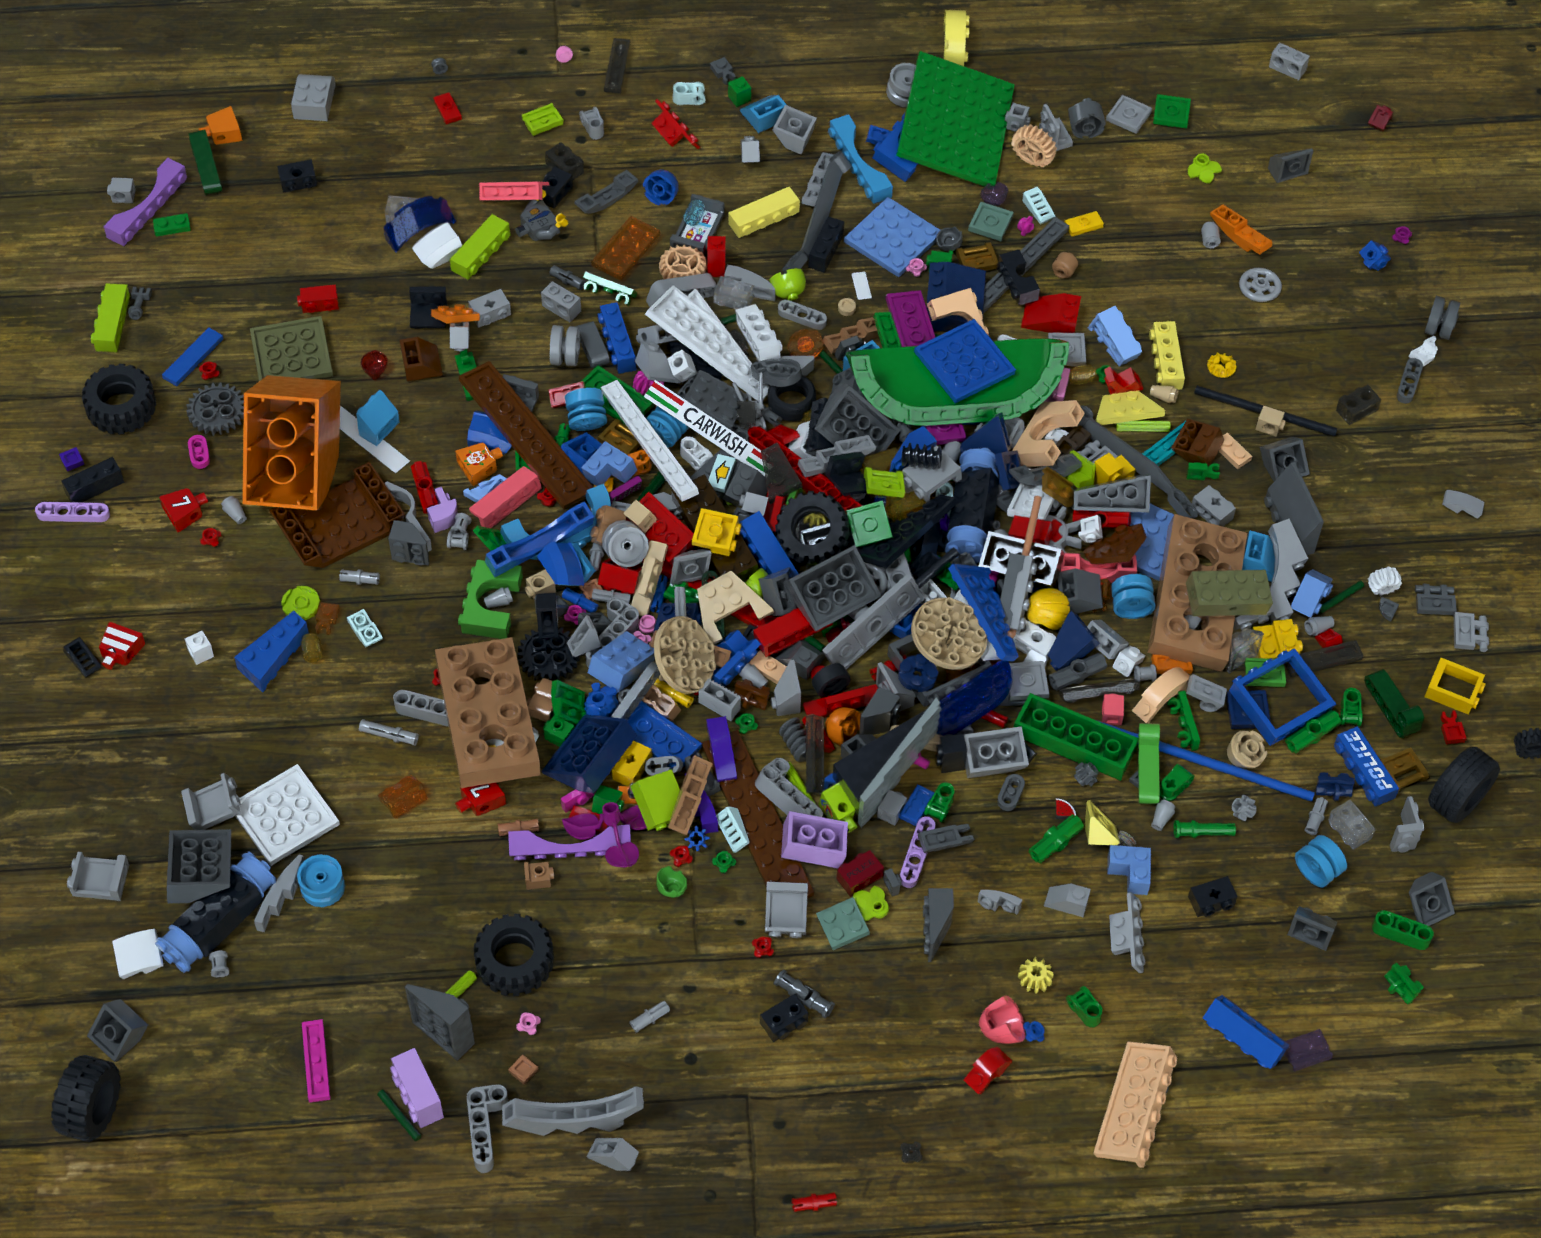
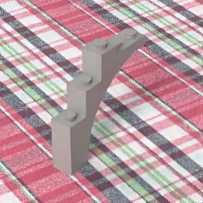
M1290 519L1275 523L1268 530L1275 556L1274 575L1270 586L1273 601L1271 608L1266 615H1240L1234 620V630L1240 628L1241 630H1246L1256 622L1262 624L1269 619L1271 623L1276 620H1286L1293 614L1287 598L1295 595L1301 585L1294 571L1302 569L1308 557Z
M635 1086L610 1097L573 1103H543L514 1098L502 1105L503 1126L542 1136L556 1129L578 1134L589 1127L611 1132L624 1125L625 1118L644 1108L643 1088Z

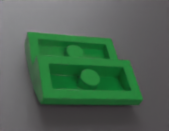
M559 680L552 681L551 701L555 716L577 725L586 714L584 709L585 692Z

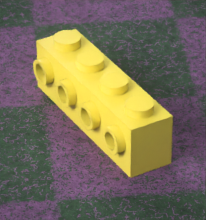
M787 187L729 212L728 224L738 238L800 212V200L792 189Z
M1175 321L1154 322L1153 328L1149 330V338L1153 340L1154 368L1158 370L1156 381L1160 383V386H1174L1176 389L1182 390L1185 377Z

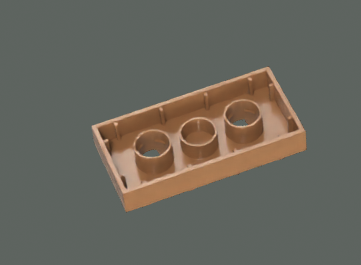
M1174 514L1168 525L1147 653L1170 657V659H1177L1185 663L1191 662L1193 665L1220 672L1223 671L1229 660L1235 615L1198 616L1202 620L1199 624L1203 630L1190 629L1188 621L1184 618L1187 615H1192L1186 581L1192 571L1242 570L1247 539L1246 532ZM1197 555L1207 557L1211 561L1212 566L1199 564Z
M513 638L435 649L436 665L461 788L540 775V761ZM485 677L490 679V681L486 684L478 685L475 684L473 679ZM499 739L504 741V743L497 747H488L485 741Z

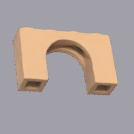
M971 288L930 300L927 303L932 321L951 315L961 316L968 322L975 319L989 336L988 329L982 322V312L976 304V295L972 292Z
M1077 400L1043 402L1040 404L1012 450L1018 451L1021 466L1054 465L1061 452L1053 439H1041L1048 432L1056 428L1074 427L1079 424L1085 413Z

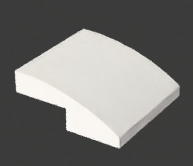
M156 929L132 933L112 941L120 978L126 979L141 971L147 974L164 966L161 950L155 945L158 938Z

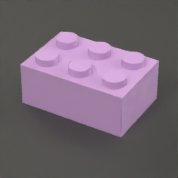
M789 811L783 824L781 858L839 868L846 857L848 822Z
M415 1048L391 1058L393 1065L390 1067L393 1075L392 1079L395 1086L400 1089L401 1098L409 1108V1114L413 1123L417 1122L419 1127L422 1128L444 1118L440 1099Z

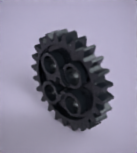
M563 627L558 630V637L539 638V632L531 630V636L525 634V640H520L521 646H518L517 653L519 666H522V671H527L528 677L534 675L535 681L539 677L541 679L547 678L553 681V678H556V680L560 681V676L567 678V672L572 674L573 668L578 667L577 662L580 661V655L577 657L572 656L567 645L570 639V631L564 633Z

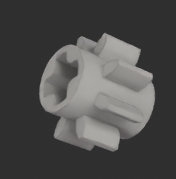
M1242 795L1241 798H1236L1232 803L1233 816L1243 821H1246L1247 818H1252L1257 809L1254 804L1255 800L1245 795Z

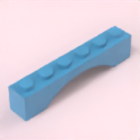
M850 115L830 120L829 135L831 138H834L837 149L841 150L851 163V172L857 176L860 186H863L866 197L870 198L873 204L884 201L887 197L892 198L893 186L886 174L870 167L858 155L854 145L856 125Z

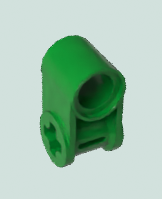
M1348 688L1345 690L1340 703L1341 725L1356 724L1360 727L1362 724L1361 693L1356 688Z
M1175 765L1162 780V787L1159 791L1160 798L1169 802L1175 800L1183 790L1189 787L1195 775L1181 765Z
M947 782L939 784L925 808V816L930 815L939 819V822H944L954 801L955 790L953 785ZM947 793V794H949V796H946V797H945V796H942L941 794Z
M1082 986L1072 996H1066L1068 1006L1086 1026L1096 1027L1100 1024L1103 1011L1102 1006L1092 996L1087 987ZM1088 1013H1095L1096 1016H1091Z

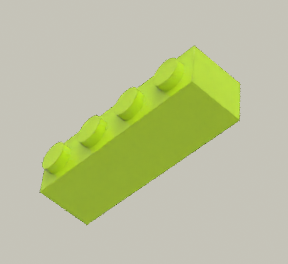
M492 214L450 258L451 271L467 280L472 275H475L481 265L486 263L489 257L499 249L500 245L510 237L509 223Z
M106 283L104 291L101 292L102 302L101 305H98V319L94 321L95 332L91 334V343L94 344L96 351L118 352L130 299L128 286L125 284Z

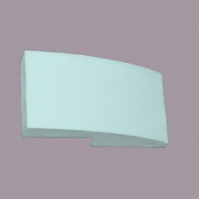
M364 609L347 617L348 623L365 647L383 639L376 625L370 620Z

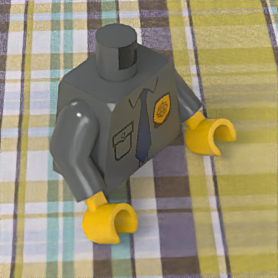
M542 189V198H544L546 191ZM530 200L520 215L521 225L516 227L515 230L519 237L528 234L533 241L550 240L560 233L561 226L566 227L568 225V220L565 219L566 216L562 213L555 217L542 200Z

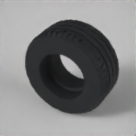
M1468 747L1453 760L1434 785L1428 798L1430 807L1448 821L1460 822L1474 810L1496 781L1500 772L1499 763L1480 748Z

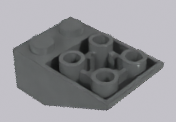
M928 888V896H924V955H928V962L933 960L951 927L954 909L953 888Z

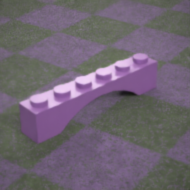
M167 158L157 169L156 184L149 196L136 207L114 215L104 226L106 237L122 246H125L128 241L132 240L137 231L143 228L149 218L153 217L160 206H163L165 201L185 182L187 178L185 166Z
M617 825L621 845L631 842L630 825ZM611 826L596 837L575 844L549 842L537 837L529 830L508 832L509 856L514 857V860H526V856H534V859H546V855H554L555 858H566L567 854H575V857H586L587 853L595 852V856H605L608 848L617 846L614 829Z

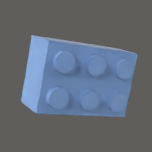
M626 631L592 655L588 673L608 687L616 688L617 693H619L638 679L645 668L651 662H654V648Z

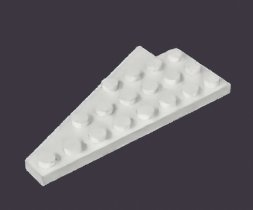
M674 285L671 286L647 310L645 315L708 362L709 365L721 372L725 377L735 382L739 388L759 401V381L752 376L750 368L752 363L700 293L694 289L687 296ZM763 383V400L768 395L769 389L768 384Z

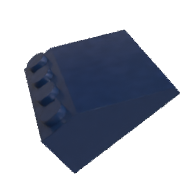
M951 262L930 263L927 303L930 300L971 288L977 298V307L983 315L986 271ZM926 307L934 332L950 331L968 322L965 318L957 315L932 321L929 309Z
M585 714L541 772L578 791L595 793L627 748L631 746L637 735L626 719Z

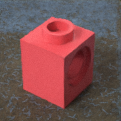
M1104 694L1102 722L1110 725H1122L1124 695Z

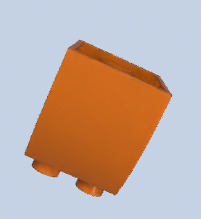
M267 375L244 392L243 504L305 510L319 509L330 489L339 457L341 381Z

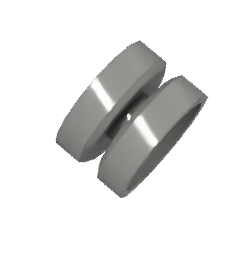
M901 63L891 70L886 92L890 101L898 106H907L915 69L914 64Z
M553 325L550 338V364L560 366L563 358H565L567 366L576 367L580 352L579 327L569 326L565 337L564 327Z
M621 520L610 524L602 537V547L605 553L619 566L632 567L639 564L646 557L649 549L648 539L644 532L630 521Z

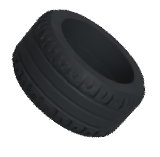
M802 375L798 382L786 387L769 386L768 406L772 408L774 413L782 417V420L789 422L800 421L811 414L813 401H816V390L808 378ZM787 391H796L803 394L806 399L800 403L788 404L781 401L778 396Z

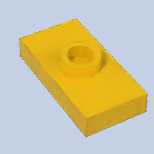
M1097 211L1065 220V223L1069 225L1068 232L1071 237L1097 230L1104 226Z

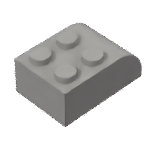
M298 75L291 103L294 119L328 121L336 84L334 76Z
M1022 727L964 734L967 747L965 764L967 778L1014 772L1024 769L1029 765Z

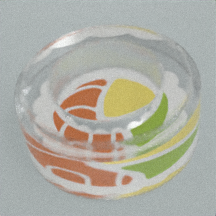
M1121 830L1118 833L1121 846L1133 847L1136 844L1135 839L1127 832Z

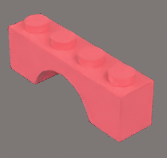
M1065 553L1060 572L1076 568L1099 574L1101 583H1113L1121 576L1137 574L1136 555H1134L1129 562L1091 564L1089 561L1084 560L1080 554Z

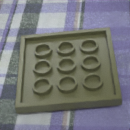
M322 316L250 328L259 381L267 375L308 379L333 376Z

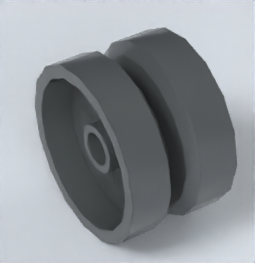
M1436 295L1424 333L1433 336L1436 334L1438 326H1441L1440 338L1449 340L1459 316L1458 310L1461 302L1451 300L1447 310H1445V298Z

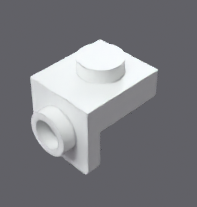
M1098 515L1080 520L1081 532H1078V535L1085 543H1092L1097 539L1103 538L1101 518Z
M1128 646L1119 652L1113 668L1128 677L1133 668L1143 662L1145 655L1138 648Z

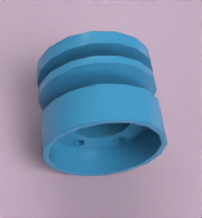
M582 388L565 395L566 409L569 411L570 429L587 431L600 428L607 423L606 410L602 407L604 405L602 390L598 388Z
M658 406L646 418L667 447H672L680 439L681 434H684L690 428Z

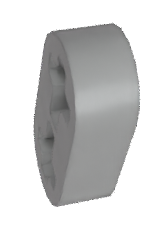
M678 756L655 757L648 759L644 768L646 773L651 776L671 769L673 774H676L682 770L683 762ZM672 761L676 762L674 767L666 766V764L672 763ZM661 764V768L654 770L651 769V765Z

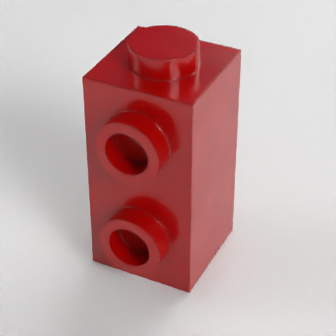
M336 284L300 288V295L297 296L298 306H302L303 313L339 310Z

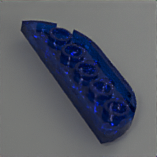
M999 661L940 700L941 711L939 713L940 718L938 719L939 724L936 734L942 736L946 734L954 735L999 706L1009 694L1013 683V672L1009 662Z

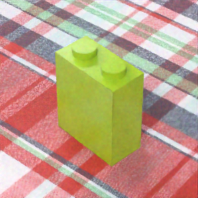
M672 769L638 780L630 786L648 830L654 828L656 831L662 830L670 822L680 792Z

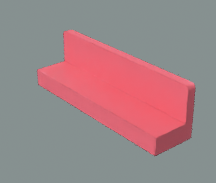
M549 182L479 183L480 200H542V186H549Z
M523 466L471 506L469 510L479 518L482 527L492 528L541 490L540 480L534 472Z

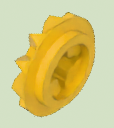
M1217 353L1215 356L1211 355L1207 367L1214 376L1226 378L1233 375L1236 371V361L1232 359V356H1227L1226 353L1223 355ZM1220 361H1221L1223 364H1225V369H1224V367H1223L1221 364H1219Z

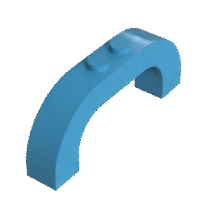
M604 483L586 491V500L594 515L593 525L560 543H577L582 548L592 540L590 533L597 524V510L604 505L611 506L609 493ZM519 519L501 525L500 533L506 544L530 536L523 529ZM538 555L530 558L533 560H539L537 557Z

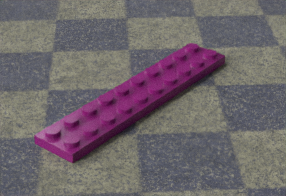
M921 290L886 294L885 299L888 309L891 312L902 347L919 346L935 338ZM962 423L924 426L937 440L936 445L954 441L963 442L966 439Z

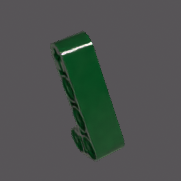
M206 130L188 133L204 194L221 192L222 188Z
M1384 669L1366 675L1364 681L1367 689L1398 737L1404 738L1419 732L1424 721L1422 709L1418 705L1409 707Z

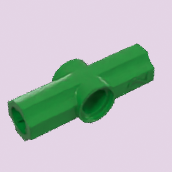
M1329 710L1317 719L1309 720L1305 727L1286 739L1285 742L1288 749L1292 753L1297 754L1310 744L1318 743L1322 736L1341 725L1342 721L1336 711Z
M1072 814L1058 826L1054 825L1048 829L1043 838L1029 849L1031 858L1036 863L1041 864L1054 852L1062 851L1068 845L1070 839L1084 829L1081 819L1077 815Z

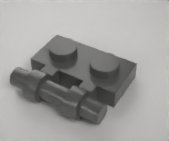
M1424 583L1423 585H1415V592H1418L1416 595L1417 614L1454 615L1457 612L1455 595H1448L1454 594V587H1447L1444 584H1440V586H1430V584Z

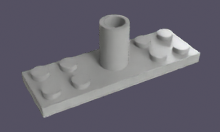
M909 574L905 575L870 608L864 605L848 614L855 621L822 650L830 664L840 663L847 669L925 599L913 577Z

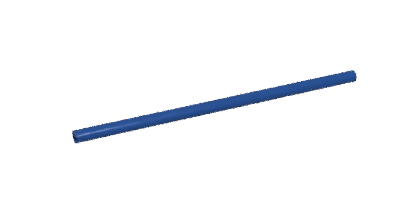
M1101 722L1138 738L1137 733ZM1159 741L1160 752L1311 802L1313 800L1315 792Z

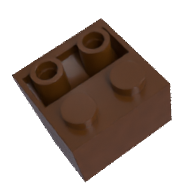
M419 337L399 340L407 381L443 376L437 345Z
M1187 418L1171 449L1189 463H1205L1209 467L1221 448L1224 437L1219 427Z

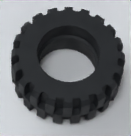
M111 364L107 368H100L97 373L94 372L90 376L91 379H87L85 382V386L82 389V401L88 419L94 427H98V430L107 431L109 434L118 433L119 435L125 434L124 432L128 431L131 433L136 428L140 429L143 427L144 423H147L155 412L156 398L150 378L144 371L139 368L136 369L135 366H125V364L114 366V364ZM129 393L133 395L129 401L120 405L105 403L108 398L115 394Z
M808 491V494L805 495L801 492L797 494L798 497L796 499L791 497L788 500L789 504L782 506L781 515L778 514L776 519L778 521L776 525L777 539L783 550L801 565L804 563L809 567H813V564H819L842 552L841 550L848 545L847 539L850 538L851 533L849 531L850 523L847 518L848 516L841 504L834 497L826 496L824 492L820 491L818 494L814 491ZM812 513L825 515L831 525L828 536L822 542L814 545H806L800 542L796 535V527L799 521Z
M514 913V916L510 917L508 914H505L499 920L496 917L491 920V925L486 924L482 928L483 933H478L476 937L477 942L474 943V959L478 976L482 978L485 986L490 985V990L494 992L501 991V995L508 996V993H513V996H520L519 993L525 992V994L531 993L532 988L538 989L542 986L541 981L545 982L553 969L554 954L549 932L546 928H542V923L538 920L533 922L532 917L525 915L524 918L521 917V914ZM511 943H521L533 950L532 957L520 966H505L494 958L503 946Z
M82 1055L74 1058L68 1064V1068H65L63 1076L58 1081V1087L54 1093V1101H52V1125L59 1134L90 1142L99 1138L101 1133L106 1130L107 1124L110 1123L112 1114L115 1112L121 1087L120 1071L113 1062Z

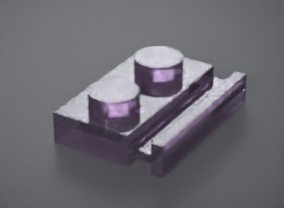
M1320 1029L1285 1041L1290 1045L1285 1054L1292 1064L1294 1072L1332 1059L1333 1057Z

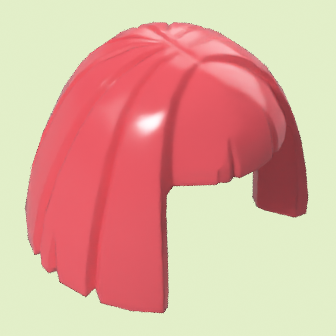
M1008 995L1002 996L990 1004L980 1016L979 1026L981 1032L993 1042L1013 1044L1022 1042L1025 1039L1024 1020L1022 1014L1018 1012L1017 1004L1014 1003L1012 998Z

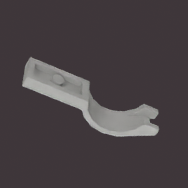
M388 481L384 484L396 501L409 505L410 510L405 515L406 522L414 524L427 541L428 552L431 551L430 538L416 519L417 512L413 496L407 490Z

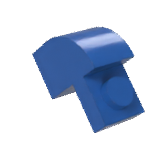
M739 630L730 632L718 644L719 647L730 650V655L732 656L741 651L745 655V665L758 653L757 648L761 645L756 638L747 641Z

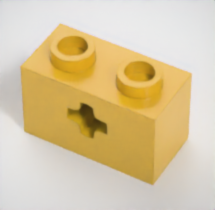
M633 741L631 746L621 756V759L612 768L613 780L625 786H631L640 780L645 771L646 761L652 758V749Z

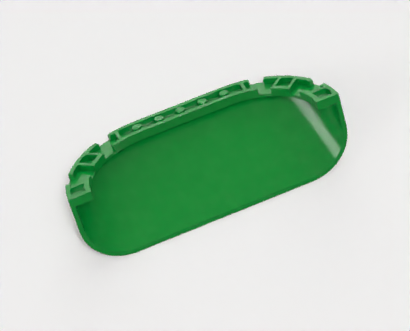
M1049 338L993 341L1016 369L1015 374L957 403L953 402L914 353V349L917 346L863 349L846 352L845 354L860 391L872 406L887 417L905 424L929 426L987 422L1001 412L1003 413L1004 420L1019 417L1031 409H1035L1051 395L1060 382L1061 374L1068 360L1069 342Z

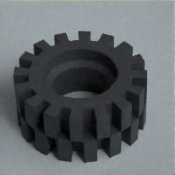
M1529 728V731L1522 730V733L1519 732L1514 736L1516 754L1520 758H1541V730L1539 728H1535V730Z

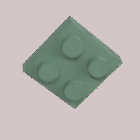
M980 202L969 224L968 231L1001 241L1012 220L1013 212Z
M854 897L816 913L832 950L870 935Z

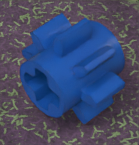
M695 826L694 832L689 830V838L684 839L690 842L688 848L696 846V851H700V846L707 848L708 846L705 842L710 839V837H706L704 834L707 829L699 831V827ZM696 833H698V836H702V840L698 844L696 841H693V837L697 835Z

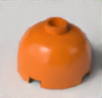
M847 707L834 710L825 723L830 740L841 746V744L857 734V730H860L861 713L856 711V709Z

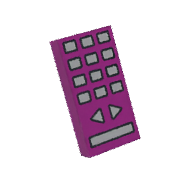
M636 476L609 492L611 505L613 501L618 502L640 489L641 478Z

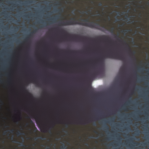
M998 182L995 186H991L988 183L981 189L980 196L985 203L999 206L1005 202L1009 189L1001 182Z

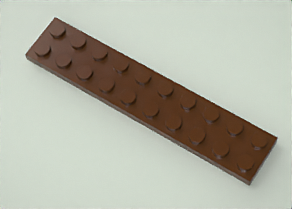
M490 361L459 376L460 383L529 468L538 476V479L563 510L586 499V491L593 488L592 485Z
M738 730L730 732L737 779L720 781L719 786L728 806L739 810L750 842L747 844V847L766 888L767 882L808 883L807 898L814 896V891L800 861L781 858L783 825L772 802L755 786V781L759 774ZM710 741L701 742L707 760L713 763ZM712 764L711 769H712V771H713V773H714V775H715V778H716V773H715L714 764Z

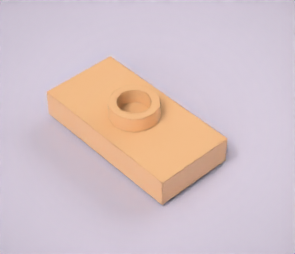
M761 650L749 662L751 665L754 664L763 676L776 684L787 667L771 656L765 657Z

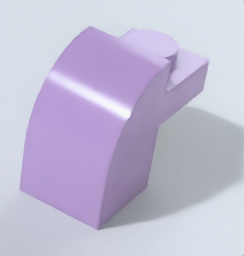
M442 487L435 489L438 504L427 508L428 519L435 533L450 528L455 523V515L458 513L456 499L450 500L449 494L444 493Z

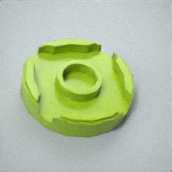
M297 586L293 590L292 588L283 595L281 601L283 612L286 616L295 611L304 620L314 617L321 605L317 592L308 586Z

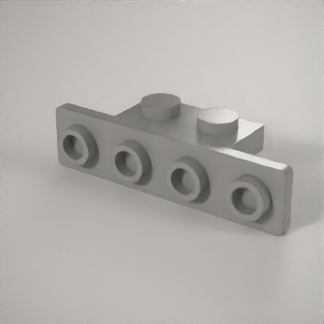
M1130 892L1127 893L1128 911L1109 915L1111 952L1114 955L1131 952V965L1140 974L1144 972L1143 965H1145V958L1142 954L1144 940L1141 935L1143 923L1140 917L1142 905L1140 899Z

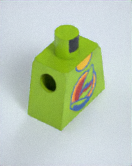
M840 783L823 791L818 806L827 818L848 822L847 833L857 828L853 820L855 808Z

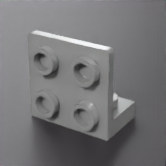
M1044 104L1039 129L1043 128L1045 133L1048 132L1049 137H1053L1052 141L1056 143V151L1072 147L1073 140L1061 119H1055L1048 105Z

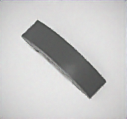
M625 170L614 177L612 184L592 196L587 193L577 199L574 204L586 214L601 211L624 197L638 183V179L628 170Z
M1071 453L1059 456L1056 463L1048 467L1061 476L1066 477L1082 466V462ZM1023 465L1009 469V473L1019 483L1042 485V476L1044 475L1042 469L1047 466L1029 470Z

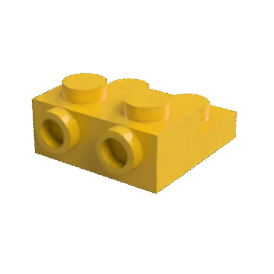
M701 508L692 545L711 549L712 553L730 556V552H734L736 549L737 541L734 540L735 535H739L741 531L738 516Z
M1292 619L1273 621L1272 625L1256 626L1252 629L1259 658L1276 659L1285 650L1289 652L1295 648L1299 654L1303 650L1302 641L1297 640L1296 636L1298 635V626L1293 624Z

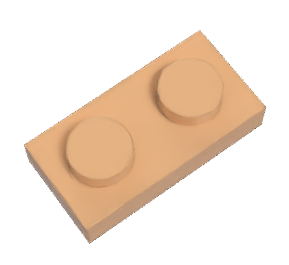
M1229 433L1223 435L1224 442L1219 452L1236 469L1251 461L1252 455Z

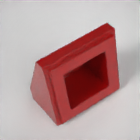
M1328 629L1315 636V639L1327 654L1343 647L1342 636L1332 629Z

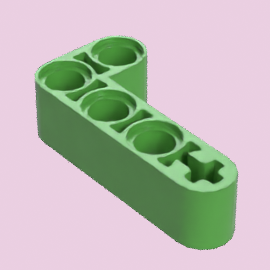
M1139 723V804L1159 803L1160 724Z

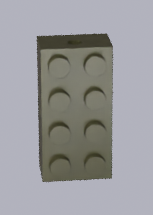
M1266 570L1192 571L1186 581L1192 616L1266 615L1273 604Z

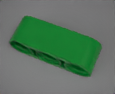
M1385 910L1379 911L1376 914L1372 924V930L1375 934L1418 950L1427 949L1434 935L1432 928L1428 925Z

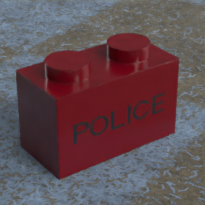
M869 850L858 854L851 862L843 863L837 870L836 880L848 895L852 897L857 891H861L881 879L884 875V867Z

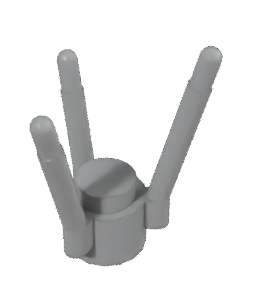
M762 372L759 374V403L752 401L751 395L746 392L748 395V403L746 405L735 382L732 383L743 406L744 413H747L748 419H756L762 416L761 410L764 409Z

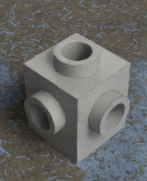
M1013 103L1010 111H1007L1005 121L1007 122L1006 129L1017 131L1024 125L1029 126L1031 117H1028L1029 107Z

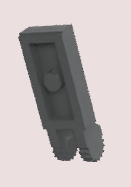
M955 824L922 831L918 834L924 853L956 847L974 841L973 835L964 837L959 835V833L970 829L969 824L958 826Z

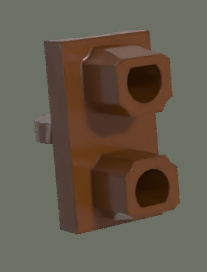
M744 679L742 682H736L734 694L740 695L743 708L748 709L751 705L765 711L770 689L765 686L756 688L753 686L752 681Z

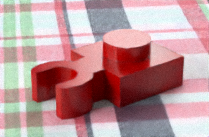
M1455 710L1452 711L1451 718H1448L1445 712L1441 714V721L1444 723L1441 726V730L1446 744L1464 743L1467 739L1462 722L1455 721L1457 718Z

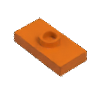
M1153 654L1151 657L1157 674H1164L1175 667L1182 668L1187 674H1192L1193 672L1191 662L1185 663L1158 654Z

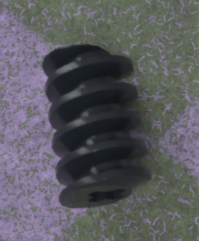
M909 443L907 448L903 446L902 466H906L909 463V466L913 467L916 463L917 468H920L923 464L925 469L929 468L930 465L932 469H936L937 465L940 469L942 461L941 446L938 447L937 451L934 450V445H931L930 450H927L926 444H924L922 449H920L919 444H916L915 448H912V443Z

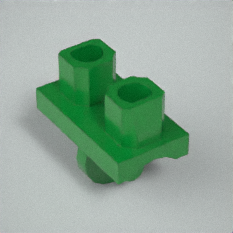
M687 582L675 585L670 584L663 594V597L669 599V602L675 603V587H684L686 603H699L698 591L689 587Z
M1395 963L1384 976L1391 985L1388 988V992L1390 994L1397 992L1407 1005L1411 1004L1424 986L1419 981L1413 982L1410 979V969L1406 965L1400 966L1398 963Z

